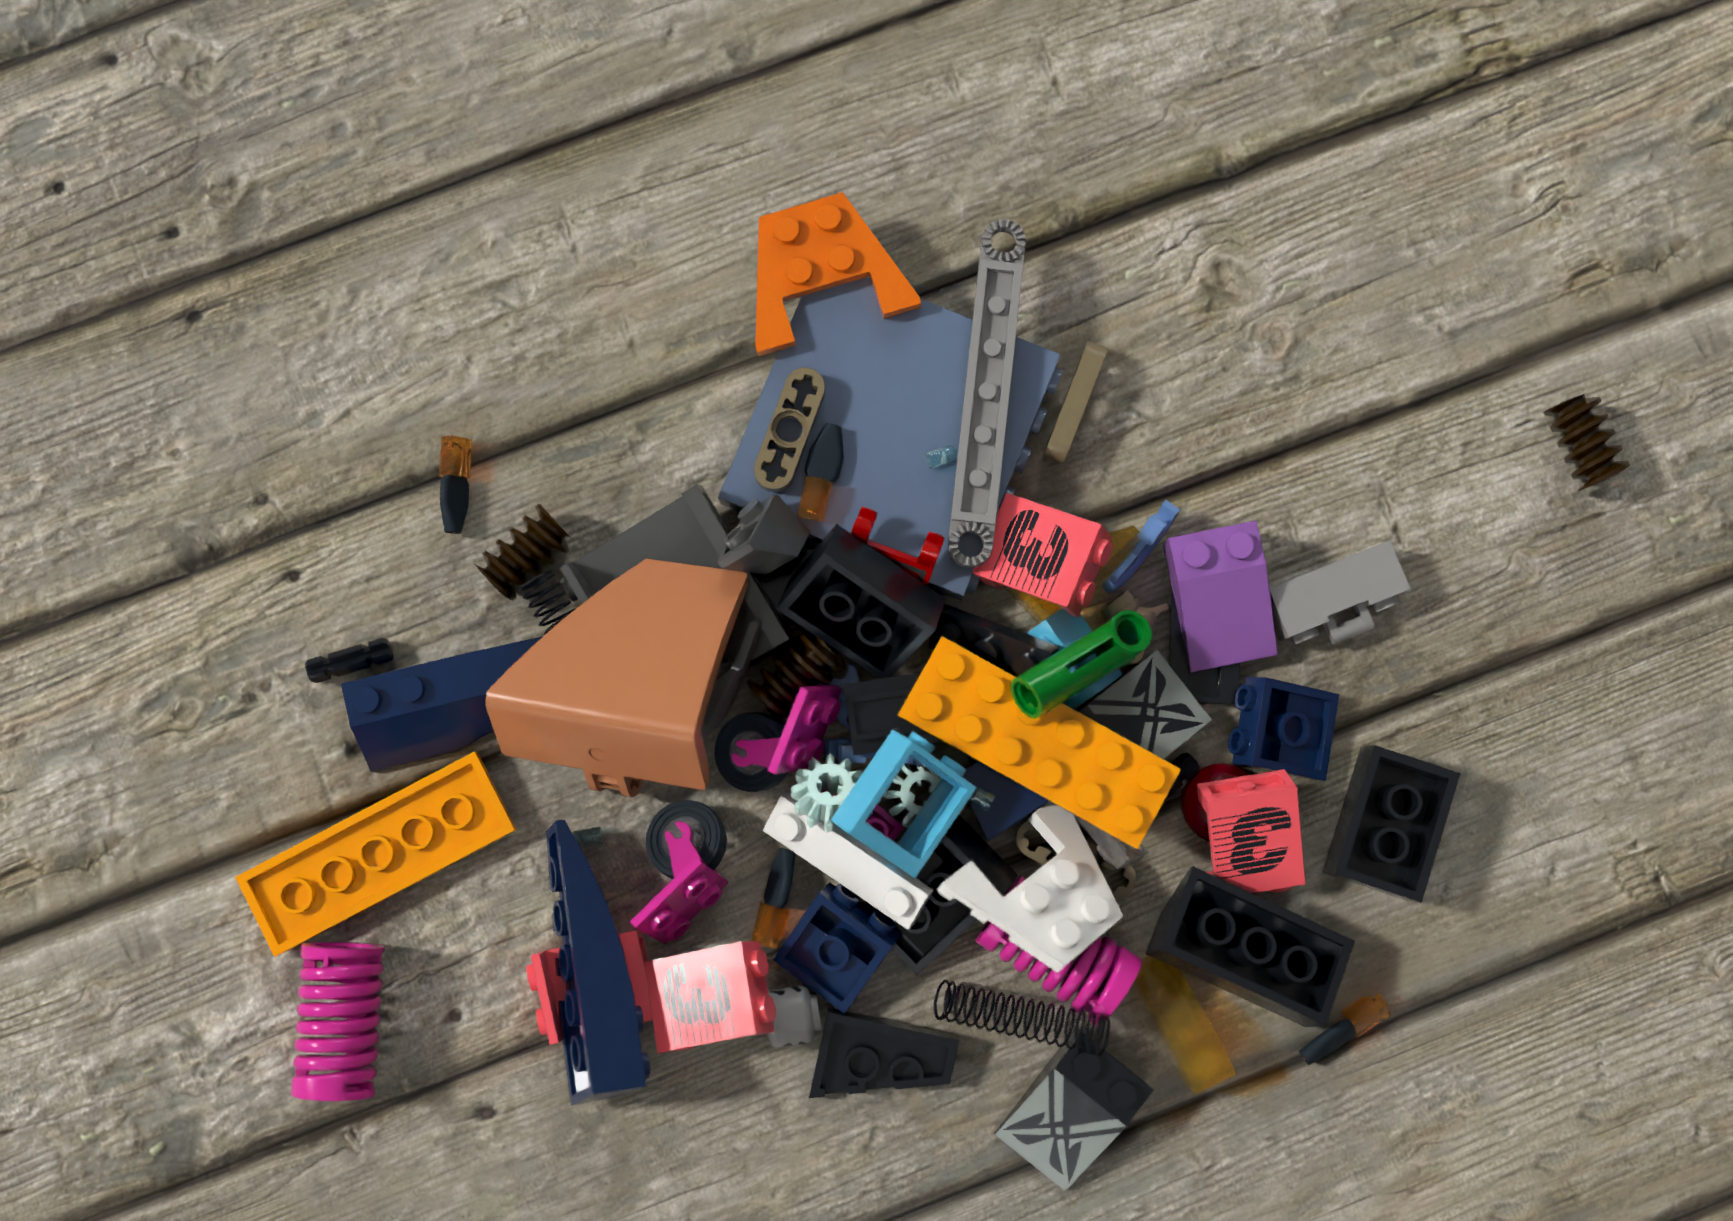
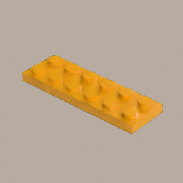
M942 636L898 716L1127 845L1138 849L1181 769L1063 703L1036 719L1028 717L1018 708L1012 697L1011 682L1015 676Z
M474 751L241 873L235 878L274 957L517 831V828L479 753Z

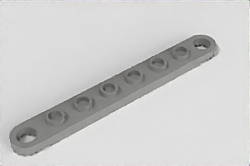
M998 219V221L991 222L984 230L980 247L948 537L950 557L956 564L964 568H975L984 564L993 549L1026 244L1022 227L1009 219ZM1000 232L1010 234L1016 243L1014 249L1009 253L1005 252V254L994 250V247L991 246V238L995 234ZM966 533L978 535L983 542L982 552L976 557L970 558L961 554L957 542L962 535Z

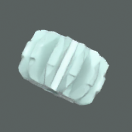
M831 753L826 756L825 764H821L812 757L808 762L809 770L799 769L795 776L798 784L791 787V798L797 800L795 804L797 816L808 814L807 825L810 828L819 821L824 822V829L827 833L833 829V822L830 820L863 774L861 770L850 772L851 761L849 758L842 761L839 765L834 764L835 759Z
M905 763L901 768L907 777L903 780L896 775L892 783L900 786V790H888L884 793L886 799L900 797L901 803L889 810L891 816L899 814L904 808L909 811L902 821V826L906 828L911 825L914 816L918 815L923 807L913 803L915 795L910 792L913 783L916 782L917 786H920L921 780L930 784L929 792L932 794L941 781V778L930 770L925 771L924 766H916L917 772L913 773L909 763Z

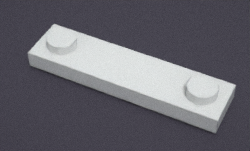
M788 791L782 794L762 831L909 930L916 922L933 889L917 878H913L834 823L833 829L829 833L825 831L824 822L819 821L810 828L807 825L808 814L797 816L795 812L797 800L791 798V793Z

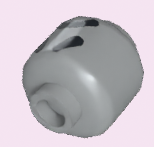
M793 986L768 991L776 1008V1017L773 1022L775 1032L767 1034L771 1045L775 1048H785L811 1043L815 1038V1031H822L817 995H810L808 989L804 986Z

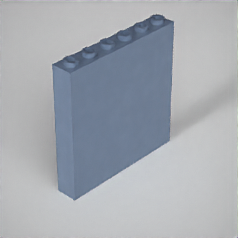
M867 277L801 296L790 323L796 345L778 351L718 495L720 504L740 512L751 501L758 499L762 502L775 494L762 489L757 483L754 474L755 461L787 377L798 368L807 367L814 369L824 380L825 396L794 480L786 490L777 492V495L810 530L807 539L820 544L836 524L851 533L861 507H867L878 513L869 537L871 541L919 558L928 532L944 536L945 540L927 586L960 601L965 591L974 594L980 580L979 577L972 573L974 568L959 566L952 560L948 552V537L972 319L923 299H920L922 303L921 308L883 319L872 281ZM1018 337L1015 339L997 512L1005 494L1014 495L1016 489L1008 486L1013 472L1022 473L1032 449L1024 446L1029 432L1032 431L1038 434L1045 418L1047 409L1040 407L1045 392L1054 394L1063 373L1062 369L1056 367L1061 354ZM805 379L802 385L795 384L793 388L798 390V400L795 408L786 403L784 409H796L808 417L811 411H803L804 400L808 394L815 395L817 391L812 389V381ZM790 418L781 421L777 427V435L786 442L796 441L803 432L802 425L797 420ZM826 423L835 424L842 428L844 459L839 479L833 484L808 479L804 471L809 449ZM772 443L769 450L777 451L776 459L772 466L764 465L762 470L767 472V481L774 482L777 476L785 477L787 474L781 468L784 454L791 458L795 455V452L783 451ZM943 449V451H941V452H938V453H935V454H932V455H929V456L926 455V454H928V453L935 452V451H938V450ZM944 452L946 462L930 467L931 464L940 462ZM973 533L962 535L957 542L960 553L969 558L979 555L983 548L981 538Z

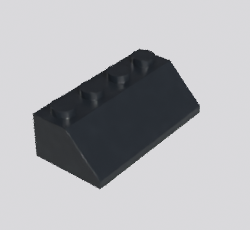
M1192 866L1162 910L1145 954L1299 1025L1314 1027L1327 1024L1355 940Z

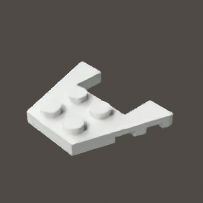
M1048 801L1036 810L1028 821L1057 853L1055 857L1004 897L972 861L945 880L937 890L948 900L951 901L955 898L972 909L970 914L981 922L986 923L990 921L1010 935L1009 941L1058 973L1123 917V914L1074 815Z

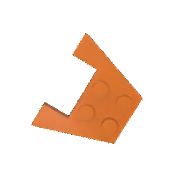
M843 192L759 217L755 348L758 356L796 345L783 302L861 278H871L883 319L921 308L922 303L919 295Z

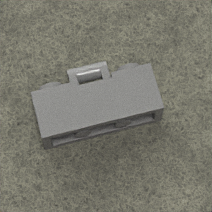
M1391 541L1270 587L1274 630L1279 640L1281 641L1292 636L1294 643L1298 644L1320 635L1317 626L1323 625L1329 641L1334 645L1374 629V623L1367 606L1373 605L1375 612H1379L1401 603L1398 594L1411 589ZM1353 607L1356 617L1336 624L1333 614Z

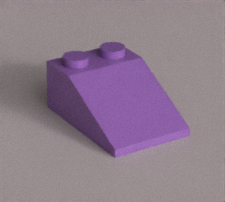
M1257 521L1168 538L1163 544V550L1190 673L1277 656L1267 567Z

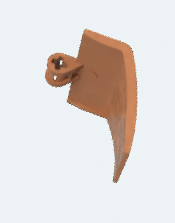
M645 559L610 582L544 635L487 690L486 710L501 752L510 757L583 769L587 785L593 791L602 792L605 788L620 791L623 796L633 798L639 793L643 780L705 790L710 778L701 729L722 657L749 584L747 573Z

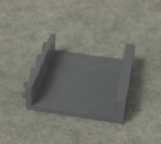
M695 485L683 492L682 497L598 548L574 562L566 563L559 567L565 576L560 579V582L573 602L579 599L580 603L583 604L610 582L645 559L723 569L717 561L726 547L723 541L730 531L703 486ZM745 572L748 575L749 584L723 654L731 658V666L735 662L750 622L755 619L761 620L762 625L751 660L792 637V634L755 573Z

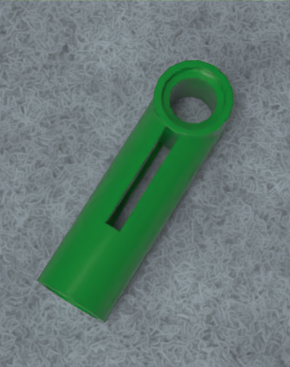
M1124 610L1118 612L1107 623L1015 677L1011 682V693L1016 705L1025 715L1036 719L1114 670L1126 666L1151 642L1152 630L1148 621L1135 611ZM1093 654L1096 655L1097 658L1071 673L1069 671L1070 668Z

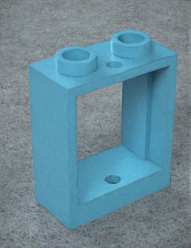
M892 730L830 821L913 878H916L977 787L962 777L967 770L946 755L940 761L932 756L931 752L935 746L914 732L906 738ZM910 756L940 777L941 781L899 843L896 844L865 821Z

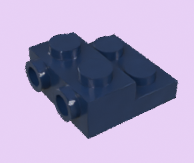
M1246 677L1245 684L1239 687L1235 696L1236 708L1241 711L1238 728L1231 732L1228 739V749L1231 754H1234L1232 764L1269 772L1285 769L1289 775L1326 781L1339 694L1266 677Z
M829 882L818 893L773 961L845 1014L901 935L894 930L896 924L893 919L879 910L871 913L858 903L860 897L840 883L835 886Z

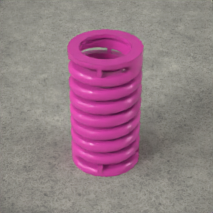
M1021 875L1017 877L1003 897L1025 881L1026 878ZM990 921L984 923L975 940L990 952L996 951L1001 943L1005 944L999 953L1000 959L1004 962H1010L1020 949V947L1008 940L1010 937L1008 933ZM1108 936L1099 937L1080 954L1077 962L1066 975L1056 992L1058 1000L1061 1002L1068 1001L1081 984L1090 967L1095 963L1089 977L1071 1002V1007H1074L1075 1012H1080L1082 1009L1088 1012L1087 1018L1094 1011L1096 1015L1095 1026H1097L1099 1017L1102 1014L1110 1016L1115 1011L1135 981L1142 965V959L1123 946H1116L1115 941ZM1022 949L1014 961L1013 966L1015 970L1024 972L1035 957ZM1036 959L1028 971V978L1032 982H1038L1049 967ZM1075 959L1058 973L1050 969L1042 982V988L1047 992L1054 991ZM1111 971L1108 981L1102 993L1100 994V996H1097L1095 992Z
M310 942L301 945V958L304 960L303 967H309L300 970L299 977L301 980L346 984L302 985L298 989L299 997L302 999H334L346 1002H302L297 1006L298 1015L303 1017H340L347 1019H304L296 1023L295 1030L297 1033L304 1035H344L348 1037H300L296 1039L294 1048L299 1052H340L347 1054L334 1056L320 1054L297 1055L293 1059V1066L296 1068V1074L292 1078L291 1095L293 1097L315 1101H353L375 1096L373 1082L369 1081L373 1080L377 1074L376 1068L371 1063L375 1062L378 1057V1050L373 1045L379 1040V1032L375 1027L380 1023V1015L375 1010L379 1009L382 999L377 992L381 990L383 981L377 975H380L384 970V965L381 962L385 946L359 942ZM317 961L323 962V967H317ZM339 1070V1072L309 1074V1071Z

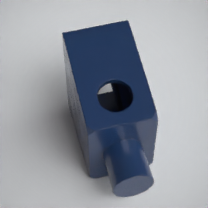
M965 754L972 765L966 768L967 771L962 777L977 787L968 799V804L985 840H991L1049 801ZM979 793L982 796L992 800V803H990L989 801L981 798V800L989 803L990 807L976 800V794Z

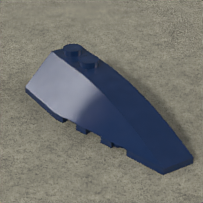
M542 637L469 652L342 683L341 688L350 728L370 771L376 772L456 752L487 734L494 733L486 710L487 690Z
M556 820L546 831L550 890L552 892H559L560 901L554 902L552 922L553 932H556L558 936H562L563 945L559 949V958H555L556 976H562V979L566 981L565 1000L558 1001L570 1103L571 1106L634 1093L647 1087L646 1079L650 1077V1061L647 1052L641 1050L639 1033H642L644 1028L643 1013L639 1005L635 1006L634 993L623 948L609 907L589 862L566 821Z

